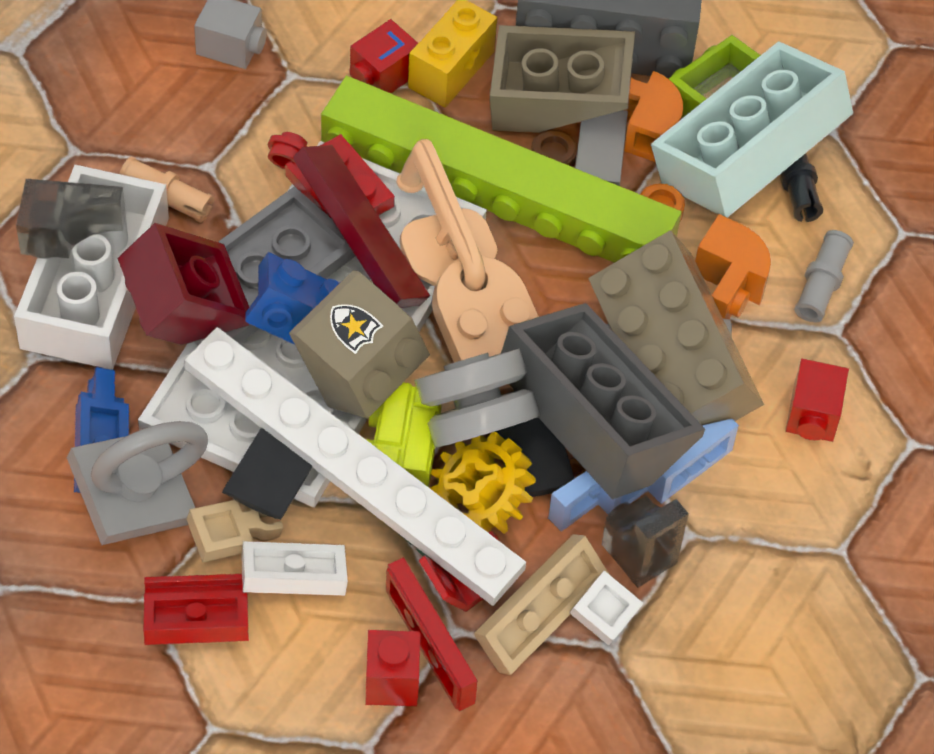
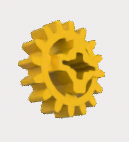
M492 432L488 439L483 435L474 437L469 445L463 441L456 442L457 452L450 455L449 453L442 452L440 455L446 463L444 468L432 469L430 474L439 482L438 485L432 486L430 489L458 510L457 504L462 503L468 508V513L463 514L485 531L489 532L491 528L496 527L503 534L508 532L506 520L509 517L521 520L523 515L517 509L519 504L531 503L533 497L525 491V487L536 483V478L527 471L532 465L531 460L521 452L522 449L510 438L505 440L497 432ZM494 458L503 460L506 467L501 468L495 464Z

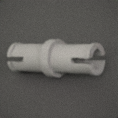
M830 230L825 234L816 260L808 265L805 272L807 282L794 309L795 313L803 320L814 323L822 321L833 291L839 289L844 276L841 271L854 242L849 235L838 230Z

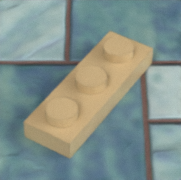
M573 534L474 633V636L499 673L511 675L570 615L569 612L603 571L609 574L586 536Z

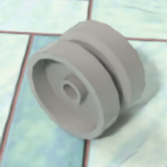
M520 348L489 357L488 353L464 359L445 365L444 371L414 380L421 404L431 407L454 401L455 409L437 414L427 423L434 447H441L478 437L540 416L533 391L521 389L501 395L499 389L501 386L521 380L527 373Z

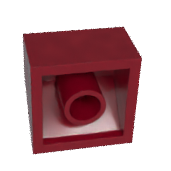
M154 223L117 258L125 277V285L131 293L139 314L140 325L145 331L146 336L184 345L205 339L217 327L223 332H229L250 325L245 321V313L249 309V304L224 244Z

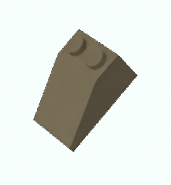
M499 25L490 89L492 130L539 133L628 109L635 31Z

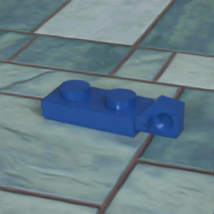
M96 367L92 379L88 380L87 392H80V395H78V403L75 410V447L129 435V404L124 403V398L115 397V370ZM74 478V492L80 493Z

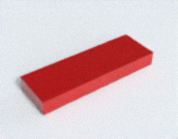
M403 557L388 564L386 592L409 631H421L420 650L455 709L461 711L474 705L478 680Z

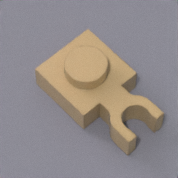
M236 500L190 509L186 519L202 562L242 554L243 541L254 542L252 537L260 540L279 538L284 528L281 521L273 524L264 523L260 518L267 517V515L253 509L242 512Z

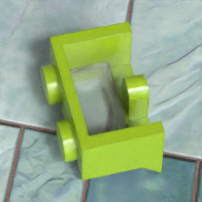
M731 35L718 45L709 47L701 57L685 68L676 70L669 80L673 82L681 94L683 100L682 118L761 55Z

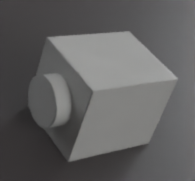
M207 0L194 25L196 55L247 69L254 53H261L267 37V29L262 27L261 8L236 0Z

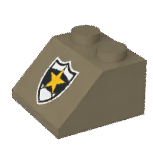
M355 270L342 280L289 332L326 405L330 408L366 419L430 356L412 317L361 272Z

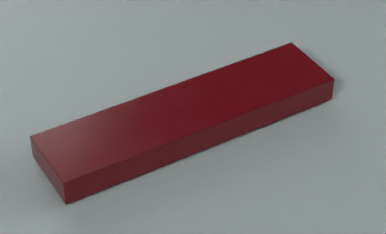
M333 145L302 147L293 157L295 163L373 284L400 308L415 307L423 304L430 297V294Z

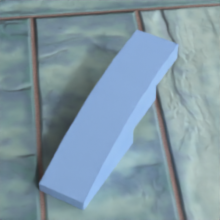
M733 419L702 425L705 428L703 437L651 486L615 499H611L586 471L552 493L548 519L562 532L597 505L612 518L647 491L662 504L733 450L739 425Z

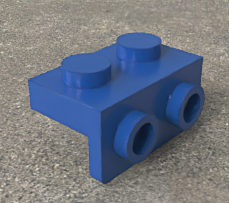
M268 252L258 265V296L246 311L245 321L294 344L289 332L340 282L334 279H325L304 269L302 265L294 260L283 259Z

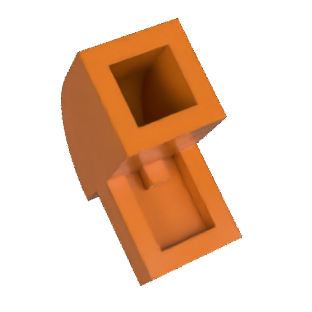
M653 71L647 84L631 77L628 109L624 110L628 111V127L624 151L656 162L651 143L681 120L683 100L673 82L662 74Z
M718 214L698 246L695 262L703 278L717 285L712 297L722 318L730 319L732 315L739 318L748 300L759 306L762 302L771 266L770 253L764 241L754 231Z

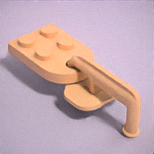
M421 139L414 145L404 164L402 173L397 176L396 183L402 191L407 193H416L424 185L436 215L408 223L400 235L401 250L419 279L435 286L432 295V309L454 363L488 353L489 357L501 354L509 326L539 316L521 278L509 266L494 259L497 254V245L487 222L476 211L465 208L461 209L432 142L429 139ZM509 384L499 387L501 395L514 391Z

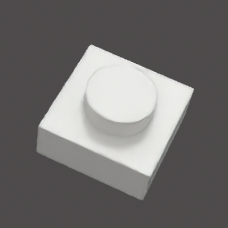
M603 571L569 613L609 646L643 605V602L606 571Z

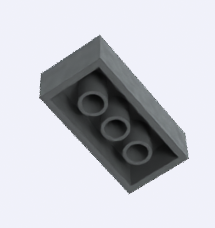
M518 0L516 26L635 31L632 74L651 76L652 72L655 71L669 79L676 70L685 68L693 61L702 0Z

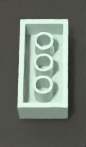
M778 41L651 143L661 183L673 186L685 198L728 218L853 114L845 71Z

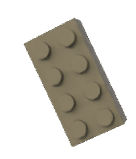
M671 230L588 278L611 330L701 425L728 419L736 421L764 405L692 253Z

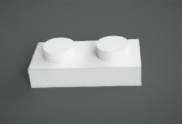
M243 541L241 554L243 592L345 596L348 580L344 545Z

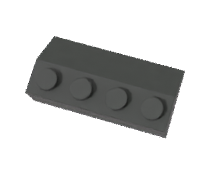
M587 303L509 326L501 353L520 348L527 369V373L521 380L509 385L514 391L521 389L533 391L540 413L538 418L611 499L651 486L703 437L705 428Z

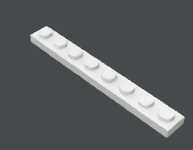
M218 327L184 359L186 371L260 428L265 429L310 463L316 471L492 606L525 571V560Z

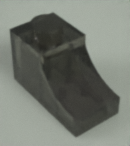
M25 179L16 223L20 253L42 259L51 257L69 258L72 248L82 240L102 232L123 231L126 218L123 187Z
M647 495L632 504L624 502L615 507L606 517L602 545L636 587L639 588L678 563L689 513L677 499L663 507L654 504Z

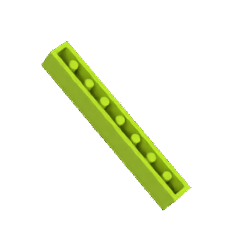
M347 75L321 113L322 142L325 143L341 134L361 158L399 174L402 173L404 164L414 145L421 139H429L437 152L457 198L482 207L503 220L514 221L536 230L544 237L555 238L575 246L588 255L599 256L615 263L670 230L677 237L682 213L680 210Z

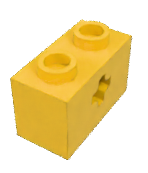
M457 0L410 52L408 88L446 108L495 52L497 16L467 0Z

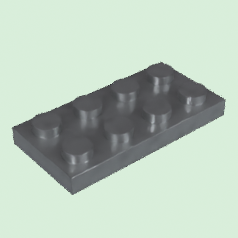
M295 186L219 241V243L224 244L249 307L258 296V265L268 252L283 259L294 260L302 265L304 269L325 279L356 257L333 220ZM250 324L249 326L225 333L240 344L259 330V328ZM204 339L194 341V343L198 346Z

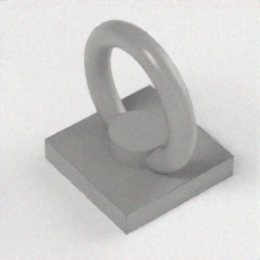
M185 421L161 423L144 428L125 437L71 448L66 458L101 545L188 525L186 519L189 510L194 509L195 505L181 473L193 466L206 451L208 436L201 426ZM187 442L175 454L172 453L169 443Z

